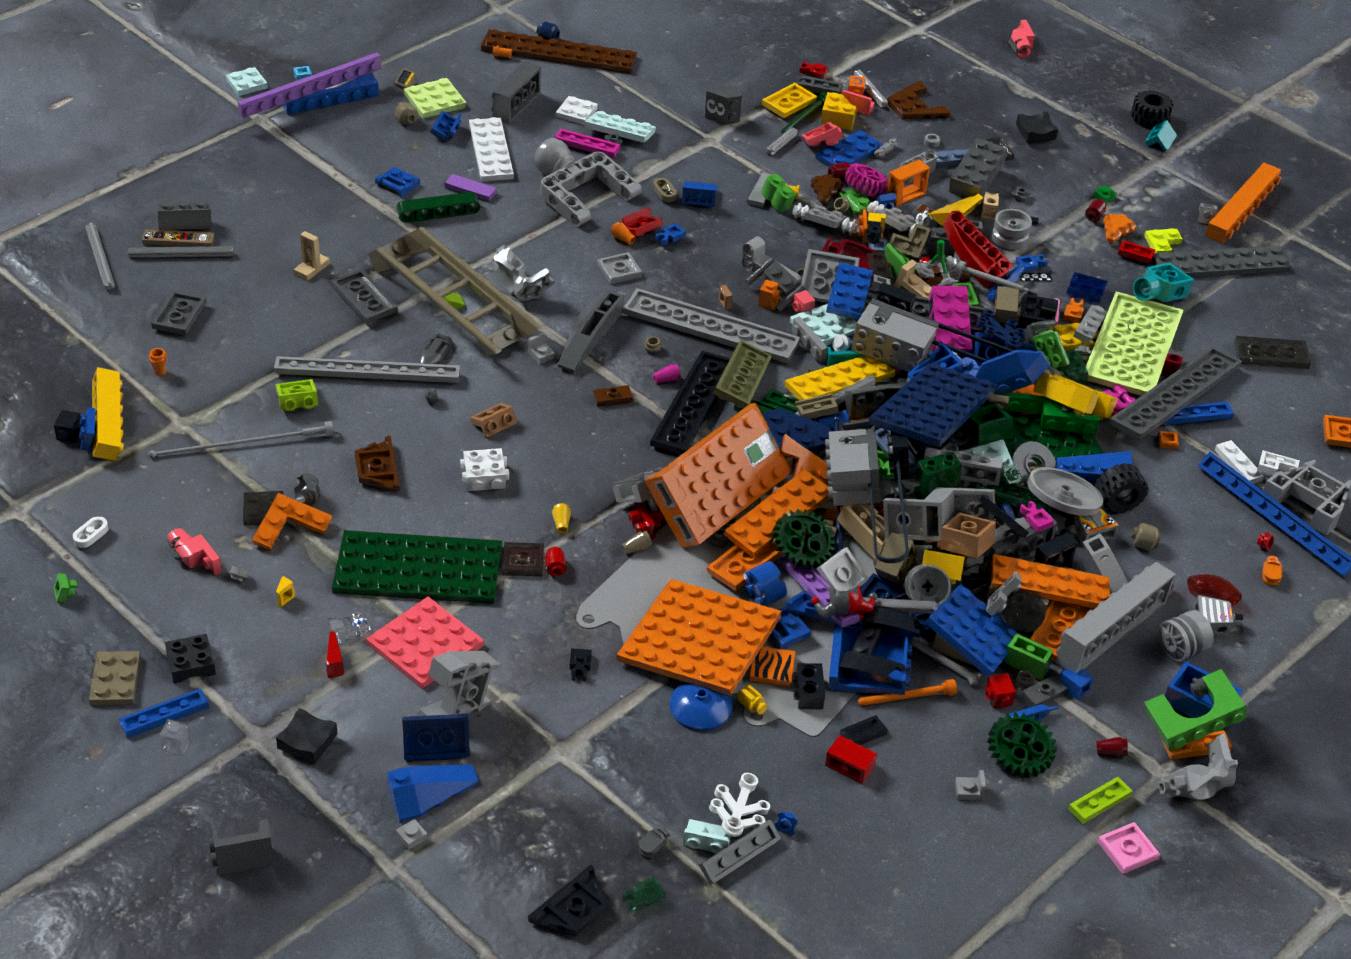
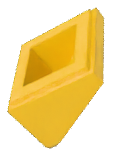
M284 576L281 578L276 590L278 607H282L295 597L293 582Z

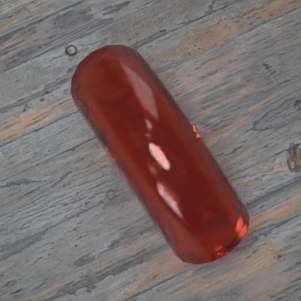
M1198 574L1189 576L1187 579V586L1192 595L1211 594L1220 600L1229 601L1231 606L1236 605L1242 598L1241 592L1230 581L1220 576Z

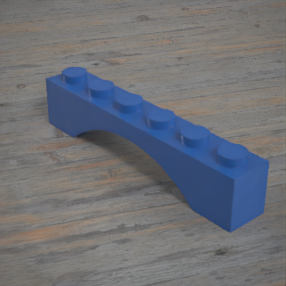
M368 73L354 78L341 86L323 89L284 103L282 106L287 114L377 97L379 96L378 81L373 73Z

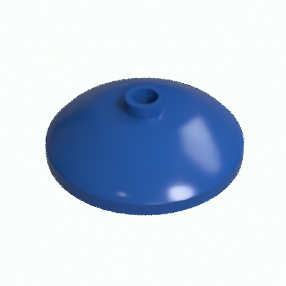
M684 682L673 691L669 706L671 715L681 726L694 731H710L728 721L732 714L733 701L729 695Z

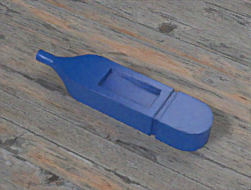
M1041 704L1018 712L1016 711L1019 717L1025 713L1028 719L1033 715V721L1043 719L1051 711L1058 709V706L1049 707Z

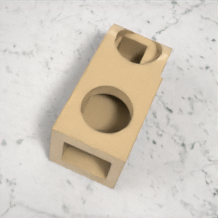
M985 191L981 218L995 220L999 193L992 194Z

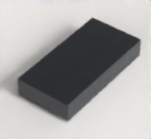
M875 715L841 729L840 735L858 745H862L887 735L888 729L878 716Z

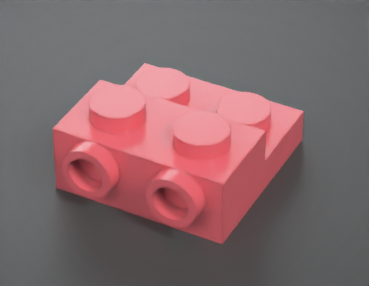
M829 122L801 136L803 141L809 146H817L821 144V141L826 145L832 146L842 139L843 133L840 127L838 128L837 125Z

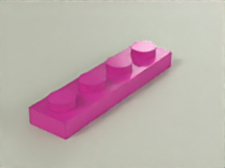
M560 129L554 137L562 140L567 146L591 153L603 152L611 158H614L620 150V144Z

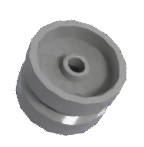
M1017 209L999 211L994 221L993 241L998 246L1009 250L1025 247L1029 240V232L1032 225L1031 217Z

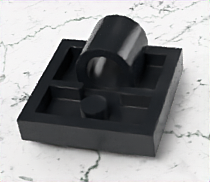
M1024 294L1019 322L1032 324L1055 320L1058 300Z

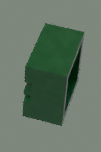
M996 404L980 407L962 424V426L965 425L967 427L962 432L967 436L973 435L975 437L974 442L978 445L1013 438V417Z

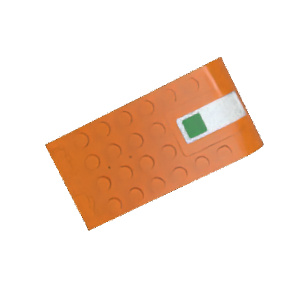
M752 403L680 455L668 466L652 474L644 481L681 548L701 544L760 498L761 495L788 476L792 469L785 456L781 453V449L757 404Z

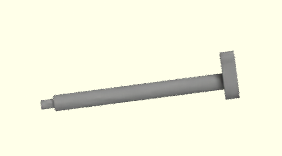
M960 261L957 266L955 279L960 280L965 273L1009 288L1019 289L1021 292H1028V289L1022 285L966 267V262Z

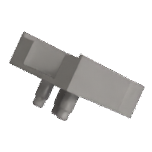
M663 467L654 468L613 483L612 487L616 502H643L646 507L645 501L648 500L651 511H657V503L644 480L662 470Z

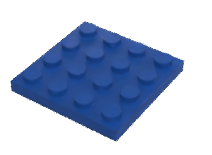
M960 584L949 595L947 600L929 616L925 623L989 677L1008 655L1006 653L1007 647L1018 632L1006 624L999 615L994 614L991 616L986 611L987 605L977 599L969 589Z

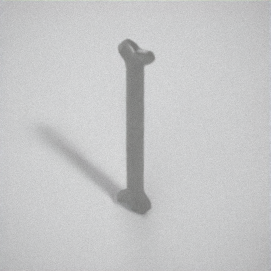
M913 638V641H909L914 648L966 678L971 686H977L978 679L981 678V672L973 673L915 638Z

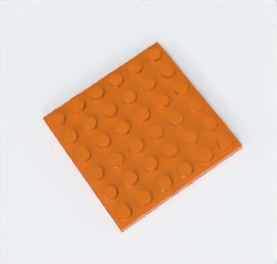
M670 579L617 653V661L731 696L780 620L781 611Z

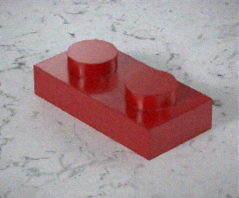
M1123 240L1118 250V255L1150 264L1156 250Z

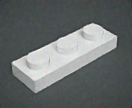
M1232 440L1216 445L1215 451L1230 467L1253 484L1263 481L1264 475L1257 471L1258 468Z

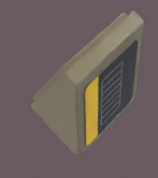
M404 68L396 79L395 85L402 88L413 86L417 83V76L415 72Z

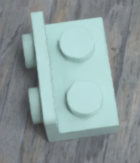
M689 819L687 829L684 831L683 845L693 849L698 848L718 853L730 844L731 836L727 835L719 825Z

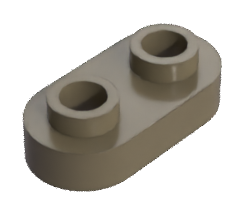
M657 178L654 180L653 189L662 201L671 203L676 200L677 191L668 179Z

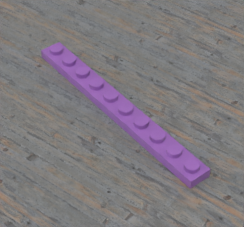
M374 53L238 101L239 116L245 118L381 69V55Z

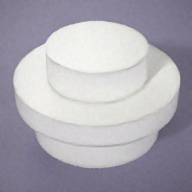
M842 334L836 336L832 343L833 349L835 351H847L850 346L848 337Z

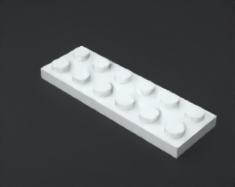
M492 117L469 120V128L481 182L514 179L501 118Z

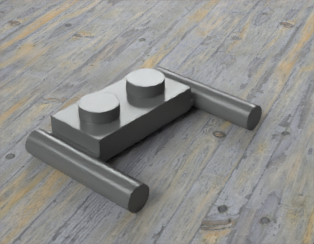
M773 258L767 260L745 280L751 285L764 274L770 281L779 283L778 288L787 297L775 307L778 312L782 311L794 300V294L805 290V287Z

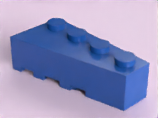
M1131 451L1059 457L1056 459L1057 469L1073 473L1085 479L1094 487L1097 479L1108 468H1112L1117 464L1121 465L1122 463H1126V465L1132 464Z

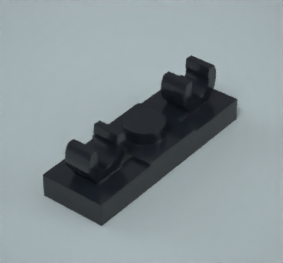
M980 494L977 497L976 501L980 504L975 505L972 511L976 512L978 508H982L984 513L981 515V518L983 519L987 517L989 511L994 516L993 520L998 525L1002 526L1004 524L1010 528L1004 532L1003 536L1007 537L1010 533H1013L1014 539L1011 542L1012 544L1018 542L1019 536L1025 538L1029 534L1025 528L986 496Z

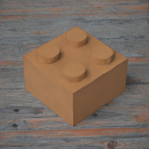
M959 512L942 527L941 549L952 554L965 555L970 559H978L994 544L996 522Z

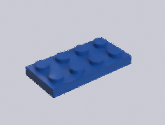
M859 130L838 141L837 144L817 152L815 159L828 167L848 162L851 165L872 156L883 144Z
M839 262L826 312L859 320L863 313L873 270Z

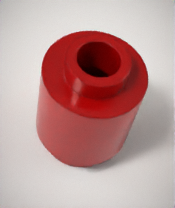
M559 547L549 548L545 554L547 573L552 576H560L567 569L565 554Z

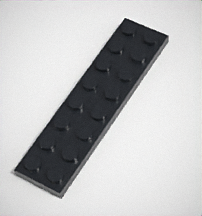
M701 351L653 434L650 446L681 455L689 450L718 397L713 392L731 358Z

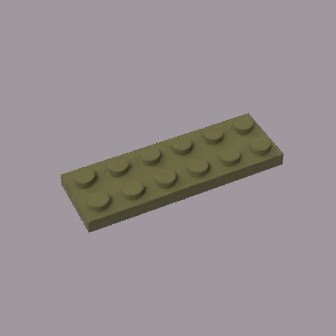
M740 339L713 394L717 395L720 399L733 403L738 408L744 409L750 404L772 355Z

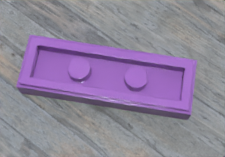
M454 174L445 182V188L460 193L473 192L477 198L490 201L497 193V188Z

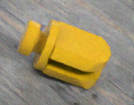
M747 685L737 692L738 701L750 712H757L761 715L766 711L768 705L764 703L765 698L751 685Z

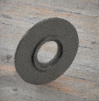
M1030 441L1021 444L1013 456L1014 471L1019 480L1026 486H1028L1027 481L1032 472L1028 467L1030 458H1037L1041 462L1042 467L1057 469L1053 454L1047 447L1038 442Z

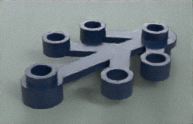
M986 309L982 312L976 325L985 328L984 333L987 336L1003 341L1005 343L1004 347L1014 351L1022 347L1020 340L1024 339L1026 331L1020 328L1016 329L1018 324L1016 321L1008 319L1006 327L1003 328L995 320V313ZM1016 329L1014 336H1010L1009 334L1012 330Z

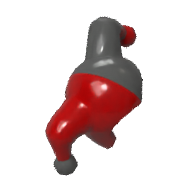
M860 585L848 591H835L832 587H829L830 602L826 606L820 604L818 597H813L811 603L815 605L817 612L822 618H829L838 613L843 615H849L854 612L870 613L874 609V603L878 599V595L870 593L867 602L862 598Z

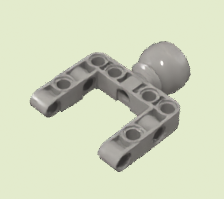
M552 137L545 140L534 153L533 163L542 174L547 175L541 180V198L576 227L591 221V213L572 192L568 191L597 177L625 201H629L642 193L640 184L603 152H594L575 161L567 145L562 140Z

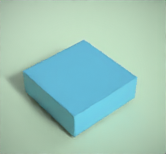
M309 66L293 68L296 81L312 76Z

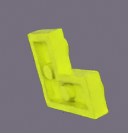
M1173 228L1145 231L1144 235L1150 248L1156 250L1155 253L1172 252L1170 245L1181 244L1183 239L1178 229Z

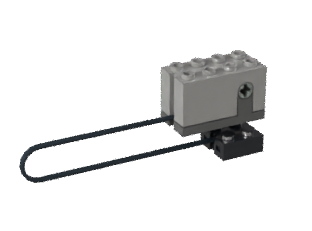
M884 282L878 289L876 300H871L856 323L851 348L852 351L872 357L907 372H910L921 361L923 362L928 357V354L933 351L934 345L938 346L941 343L934 339L937 335L938 327L1006 353L1014 351L912 313L911 309L914 306L916 294ZM945 344L952 352L958 353L960 355L966 356L968 358L974 359L982 363L988 361L987 359L981 358L979 356L973 355L971 353L965 352L963 350ZM1049 366L1047 369L1054 375L1053 368Z
M875 428L829 432V439H825L828 491L829 498H833V506L870 503L876 558L884 563H898L905 560L909 554L901 480L910 479L907 436L892 431L891 435H887L890 473H894V481L898 480L906 550L899 557L886 558L879 555L877 551L873 503H881Z

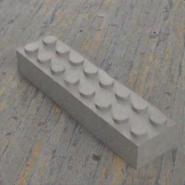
M1158 562L1153 563L1150 567L1146 566L1141 574H1136L1128 584L1124 583L1119 591L1113 592L1106 601H1101L1097 608L1090 610L1083 619H1078L1074 626L1064 630L1061 635L1062 642L1056 651L1058 655L1055 663L1064 669L1068 668L1075 674L1081 669L1086 668L1166 603L1176 574Z

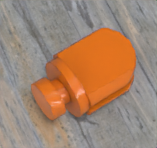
M1276 556L1267 557V561L1263 564L1262 579L1269 586L1279 585L1282 579V565Z

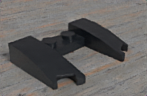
M874 607L872 612L864 614L861 620L864 627L852 651H846L839 668L843 678L891 683L892 679L889 674L894 670L902 673L906 667L902 663L874 656L883 635L921 637L920 629H915V624L920 622L918 618L899 611Z

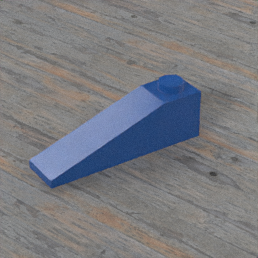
M472 764L412 766L386 772L388 792L399 822L421 817L427 814V810L435 805L439 807L445 803L444 800L453 795L458 796L479 783Z

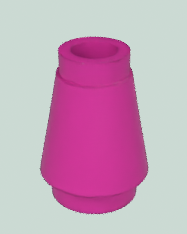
M670 364L653 373V379L656 384L674 382L681 378L677 364Z

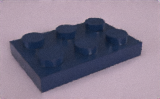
M468 714L402 717L404 760L470 757Z

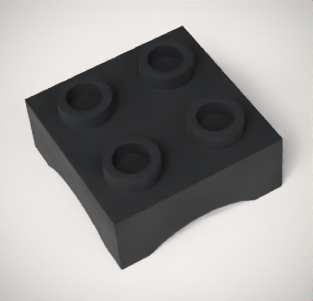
M1041 112L1033 116L1018 114L1016 126L1026 143L1056 140L1058 128L1052 124L1048 112Z
M207 634L165 642L174 684L194 676L216 675Z
M299 708L290 724L276 737L277 749L316 764L337 736V723L331 720L316 718L306 710Z

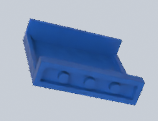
M835 621L829 691L905 695V687H910V674H906V672L911 671V659L908 656H912V643H909V641H913V637L891 634L883 635L874 656L902 663L906 667L902 673L894 670L889 674L892 679L891 683L843 678L839 665L846 651H852L864 626H846L841 628Z

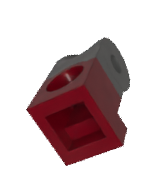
M1169 348L1161 375L1169 377L1180 369L1184 350Z

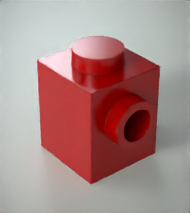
M1008 673L992 675L987 679L985 695L986 699L990 700L993 708L1013 706L1016 690Z

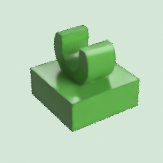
M57 574L53 588L57 603H65L67 596H75L74 588H78L77 581H68L66 574Z

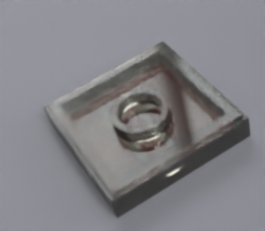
M504 542L502 575L542 577L544 543Z

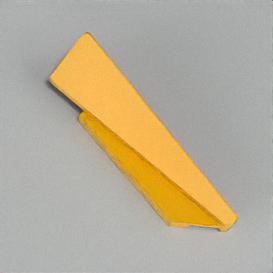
M979 193L975 196H969L929 213V216L943 226L951 211H959L966 217L982 203L983 197Z

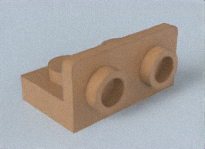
M499 403L470 417L473 425L482 428L484 437L492 436L517 423L512 406Z

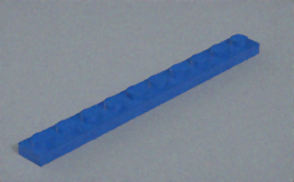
M1209 452L1198 464L1200 469L1344 578L1350 573L1351 557L1212 452Z

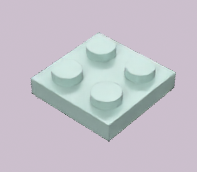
M255 67L225 75L226 81L238 96L268 88L267 82Z

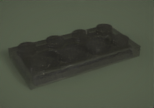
M1248 336L1235 337L1237 358L1242 361V364L1310 369L1311 361L1306 341Z

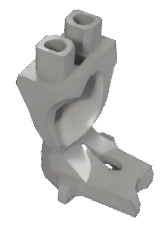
M503 245L496 249L497 255L494 256V260L499 266L503 283L512 295H516L519 301L540 299L541 294L555 284L554 280L550 277L551 273L549 270L544 269L532 277H526V265L510 248Z
M1220 734L1214 741L1206 744L1209 756L1208 767L1198 764L1189 765L1165 776V780L1158 782L1160 793L1168 794L1169 798L1181 796L1193 800H1204L1214 796L1222 788L1233 786L1236 780L1238 762L1231 757L1226 735Z

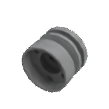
M921 564L909 571L905 578L904 587L910 600L934 601L939 607L949 597L951 583L948 575L942 569L930 564ZM925 580L931 583L927 591L922 587V584H925Z
M1196 610L1187 611L1178 617L1164 621L1158 629L1159 641L1163 650L1176 662L1184 661L1195 654L1208 650L1212 647L1214 641L1211 625L1206 617Z

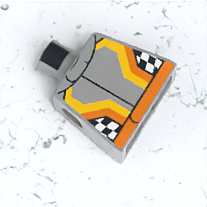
M1102 508L1094 515H1075L1073 525L1079 528L1078 538L1083 547L1084 541L1100 533L1105 541L1116 539L1119 524Z

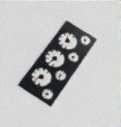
M1022 273L1019 276L1021 282L1052 281L1050 273Z

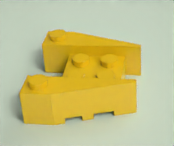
M1044 372L1037 379L1033 389L1036 393L1074 408V413L1082 416L1085 413H1094L1093 415L1099 416L1100 420H1103L1104 417L1111 418L1118 398L1047 372Z

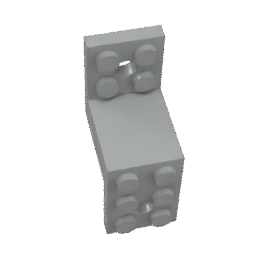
M937 487L924 500L903 499L905 515L909 518V523L906 524L907 538L909 540L941 541L942 527L959 512L981 518L984 510L979 508V513L975 514L970 510V505L980 504L976 501L980 494H983L995 504V490ZM885 498L883 500L885 538L889 537L891 532L904 537L903 523L900 520V515H902L900 499ZM988 511V515L984 519L994 521V516Z

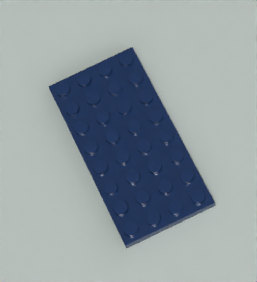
M929 363L869 417L868 424L940 447L996 392L997 384L987 379L975 378L971 374L959 373L955 369H946L938 364Z

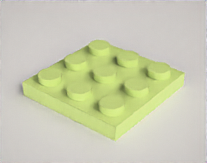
M448 78L404 88V95L413 107L417 109L422 119L439 115L442 111L447 113L467 108L466 101Z

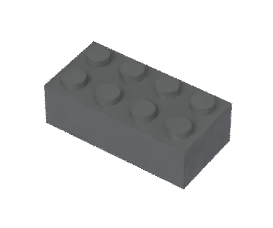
M524 61L493 90L491 95L493 98V117L501 118L502 122L510 124L541 94L540 66Z
M976 138L951 176L949 192L965 198L975 196L978 193L983 197L985 191H987L1005 163L1007 148Z

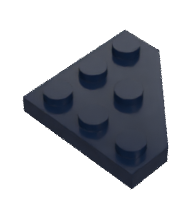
M781 408L762 413L769 426L770 433L780 448L785 434L810 452L826 448L825 439H829V432H831L828 426Z

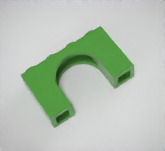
M1222 669L1202 677L1207 688V695L1214 704L1212 709L1204 716L1198 718L1180 716L1173 710L1164 694L1144 702L1146 715L1169 751L1182 748L1185 744L1200 740L1208 734L1221 731L1223 728L1239 723L1247 718L1246 705Z

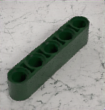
M465 192L400 201L396 205V210L400 221L409 223L475 214L480 210V204L475 193Z

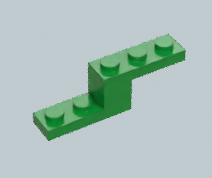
M1006 393V396L1009 397L1007 411L1040 414L1041 429L1097 434L1100 422L1099 416H1082L1075 413L1062 412V403L1046 396Z

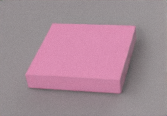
M1135 822L1099 836L1097 840L1122 874L1158 860L1160 857V853Z

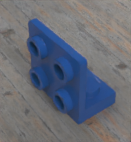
M686 181L683 183L682 204L715 207L718 185Z

